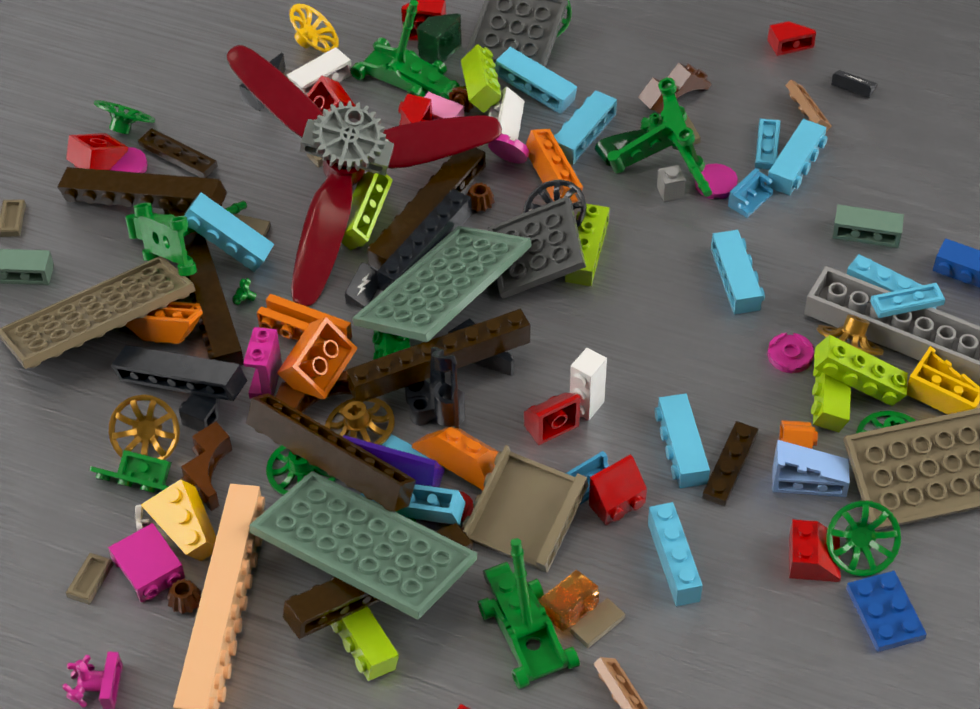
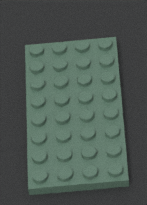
M458 226L352 318L354 326L428 342L532 246L531 239Z
M313 471L249 525L250 533L417 620L477 561V552L396 512L388 511L382 505Z

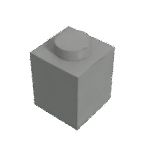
M676 165L658 169L657 188L663 202L684 198L686 180L680 166Z

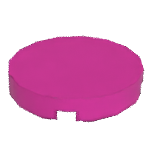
M500 134L497 139L488 143L489 149L503 160L522 164L528 159L529 149L526 145L517 139L515 141L510 140L509 135Z
M128 147V152L110 170L145 173L148 166L146 156L141 150Z
M717 163L707 164L701 172L712 190V194L707 198L714 199V197H720V199H725L729 197L730 191L737 186L738 178L736 173L726 165ZM695 180L696 190L704 196L702 191L698 188V184Z
M781 333L770 341L767 355L769 362L776 369L786 373H800L808 369L812 364L814 347L806 337L800 334L793 333V335H787V333Z

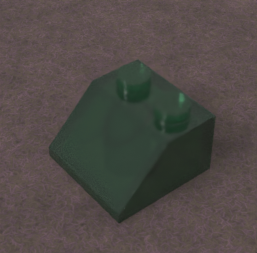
M460 14L428 17L418 26V53L422 60L433 64L435 60L444 63L462 46Z

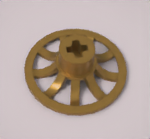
M848 314L844 325L839 328L818 325L816 329L825 337L829 335L834 337L841 336L838 339L844 342L849 338L851 339L850 345L868 354L879 356L884 353L881 347L867 340L865 334L870 323L863 318ZM858 339L862 348L858 347Z
M143 394L127 398L115 408L109 421L108 433L113 449L121 458L123 450L119 446L117 438L133 435L134 439L124 450L132 451L139 443H142L141 454L148 456V448L150 443H152L160 455L158 459L166 460L176 449L180 436V427L175 412L165 401L152 395ZM137 401H150L147 415L140 411ZM130 404L137 419L126 417L120 412ZM156 404L168 412L159 419L154 417ZM118 419L132 426V429L115 432L116 420ZM172 419L174 433L163 431L162 423ZM159 436L173 439L167 451L161 447L158 441Z
M352 398L334 408L326 420L325 427L329 429H340L343 427L339 434L342 437L343 435L347 436L350 431V437L357 438V432L360 431L363 440L371 442L366 428H369L372 432L381 436L374 443L382 445L393 432L395 417L391 407L379 398L366 401L375 403L370 409H367L363 402L355 401ZM381 406L387 412L384 416L373 415L377 413ZM338 412L344 417L340 422H332ZM389 421L387 430L380 429L373 423Z

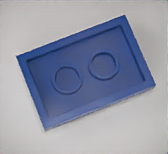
M895 570L847 583L846 589L877 653L925 640L927 633Z

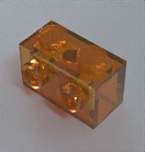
M576 569L540 598V604L545 608L546 614L553 625L563 632L569 626H574L581 616L588 611H592L599 602V587Z

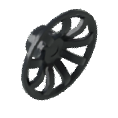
M547 181L539 185L528 196L523 213L528 212L530 209L533 210L541 207V205L532 203L538 194L546 204L551 203V200L543 191L544 189L554 186V201L560 199V186L569 187L571 189L567 191L564 197L569 196L571 198L574 193H577L580 202L572 203L573 210L581 208L578 220L576 219L577 228L583 222L586 214V199L580 188L570 181Z

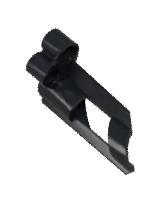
M437 347L431 348L430 383L424 380L405 387L406 402L410 407L411 421L415 425L424 426L432 419H435L441 426L459 429V425L466 418L465 393L460 391L457 386V363L455 356H444V350ZM445 371H451V385L445 382Z

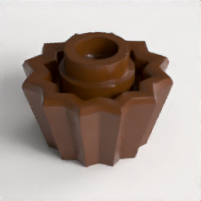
M466 86L453 88L452 92L449 93L450 97L448 100L463 105L464 113H470V110L474 108V105L469 101Z
M482 182L471 185L467 192V195L471 197V210L477 212L486 211L492 208V204L495 203L490 187Z
M177 580L169 590L167 596L169 600L168 606L173 608V612H180L182 615L186 612L192 613L193 609L199 608L202 591L191 580Z

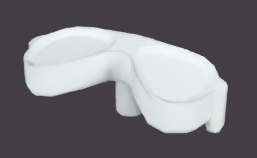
M141 505L135 506L137 531L143 528L142 524H149V519H142L144 508Z

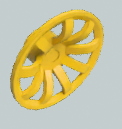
M301 3L291 7L289 16L296 30L294 38L303 48L312 46L325 53L338 47V37L333 26L320 12ZM301 9H305V10H306V13H307L306 18H305L304 12H303ZM294 12H298L300 17L294 16ZM312 13H313V14H315L316 16H318V18H317L316 21L311 25ZM295 21L300 23V28L297 27ZM322 21L327 26L325 28L316 30V28ZM324 33H331V34H332V37L326 36V35H322V34H324ZM327 41L332 43L333 46L331 48L329 47ZM318 42L322 43L325 48L317 46Z

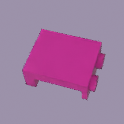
M253 328L243 361L245 367L255 368L248 392L249 399L266 393L274 396L279 379L277 371L282 366L277 329Z
M153 523L108 547L113 563L123 571L135 589L140 602L156 597L163 590L172 587V584L176 583L177 580L185 578L181 562Z

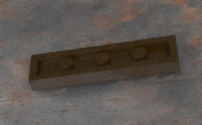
M152 128L138 140L139 147L201 178H206L218 167L217 160Z
M738 421L735 422L703 491L702 499L724 507L726 506L758 435L759 428Z

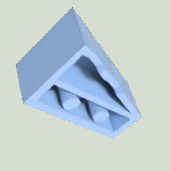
M777 440L772 467V492L847 497L850 484L849 459Z

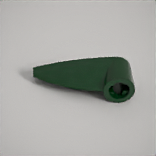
M640 129L603 138L595 145V151L607 166H611L607 158L609 152L613 150L618 151L648 132L646 129Z

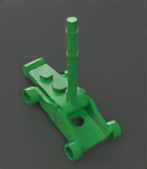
M410 0L398 47L393 48L385 38H378L373 44L374 51L363 62L355 63L350 68V74L356 80H362L366 75H370L406 90V95L412 94L424 97V93L428 90L435 95L449 99V93L452 92L453 88L459 87L460 84L444 76L447 72L446 65L439 60H435L433 64H430L418 57L414 51L406 49L418 6L417 0Z
M245 201L233 203L225 208V210L231 214H238L247 208V203ZM151 203L134 205L135 214H129L125 216L129 238L143 240V259L150 261L161 256L178 264L180 276L195 274L197 272L196 263L193 262V258L187 255L183 238L195 232L189 228L187 217L153 213Z
M514 538L510 542L514 573L511 571L508 562L483 570L485 581L490 586L495 599L489 600L487 597L477 601L484 620L495 617L519 667L512 669L511 672L515 685L520 690L529 686V682L566 667L569 670L579 667L580 661L576 650L572 646L563 650L552 621L546 614L545 608L538 601L544 598L542 586L538 579L527 582V571L525 570L523 558L524 550L521 540ZM534 639L539 641L541 646L537 650H530L526 647V643Z

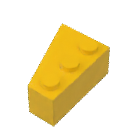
M930 346L909 377L907 395L947 415L980 408V387L964 373L960 375L952 368V363L948 360H942L935 354L936 350Z
M180 479L141 504L186 555L199 561H203L212 555L216 534L195 486Z

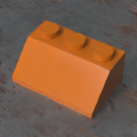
M323 317L308 325L277 371V374L291 388L323 400L327 397L358 348L327 317Z

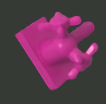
M107 652L104 671H92L95 667L93 664H88L91 660L90 655H85L83 659L77 660L75 663L70 662L67 664L69 670L74 669L71 672V678L74 679L78 676L77 685L74 689L67 683H64L62 686L63 690L68 692L66 695L67 699L79 703L82 708H85L88 704L82 699L84 692H100L99 700L102 708L115 709L123 667L118 652Z

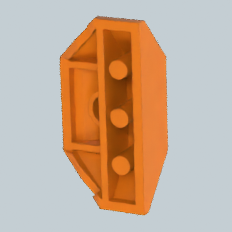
M170 302L165 308L155 309L143 318H136L127 322L125 326L143 341L179 344L193 331L203 312L199 303Z
M454 427L426 434L412 444L413 449L437 461L441 466L481 490L485 488L484 481L487 474L492 473L495 467L494 461L499 452L462 429Z

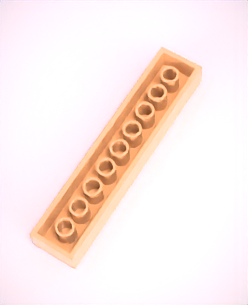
M230 484L173 706L174 709H219L220 702L224 703L225 680L230 679L232 664L230 659L231 656L236 655L237 640L235 638L236 634L241 633L242 618L240 617L242 611L247 609L248 597L246 592L247 589L252 587L253 575L251 571L252 567L256 568L258 553H256L257 546L262 545L263 540L250 533L249 525L265 512V497L261 496L260 486Z

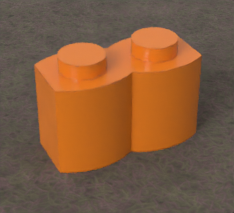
M781 420L779 440L813 449V446H817L818 431H816L815 427L811 426V422Z

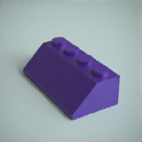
M343 435L347 440L416 480L415 484L440 487L445 470L437 461Z

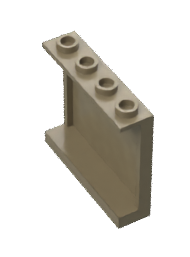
M505 445L503 451H499L495 458V467L492 473H488L485 478V488L482 494H478L474 500V510L471 516H467L464 520L463 532L472 542L512 559L510 542L514 538H519L524 550V564L548 573L589 486L587 477L578 473L576 477H573L513 453L509 446Z

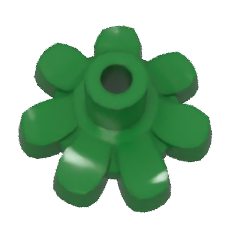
M652 113L649 118L643 117L640 129H646L649 132L663 124L661 116L658 113Z
M242 278L240 280V287L237 288L235 295L232 297L234 305H239L245 299L252 302L255 300L257 294L250 291L251 280L249 278Z

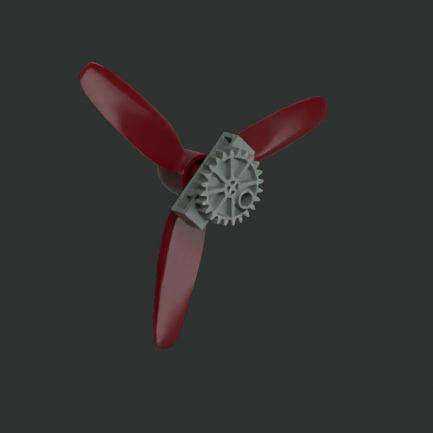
M234 46L227 54V61L231 69L249 91L287 128L302 138L300 152L321 157L323 160V170L327 179L316 191L308 208L292 276L291 297L295 303L304 306L315 304L328 281L349 220L352 205V186L361 180L365 170L386 176L388 168H407L456 155L490 143L497 139L502 132L501 124L497 118L485 115L421 121L384 130L385 126L380 125L381 118L374 119L376 112L368 113V106L361 109L360 102L354 107L351 101H348L347 106H344L340 101L339 108L331 104L330 111L323 109L322 112L280 70L246 46ZM355 118L358 122H351L349 119Z

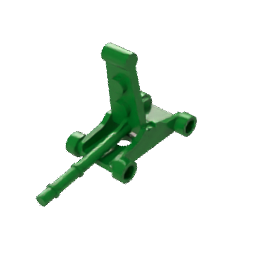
M664 78L658 84L664 102V108L660 113L663 124L618 151L613 150L609 152L607 158L613 172L618 174L622 173L626 167L672 145L673 149L679 150L689 172L695 178L698 188L705 197H708L712 194V190L701 173L705 169V163L703 158L697 155L695 151L693 130L687 127L685 123L687 113L684 107L679 106L675 92L677 86L672 78Z

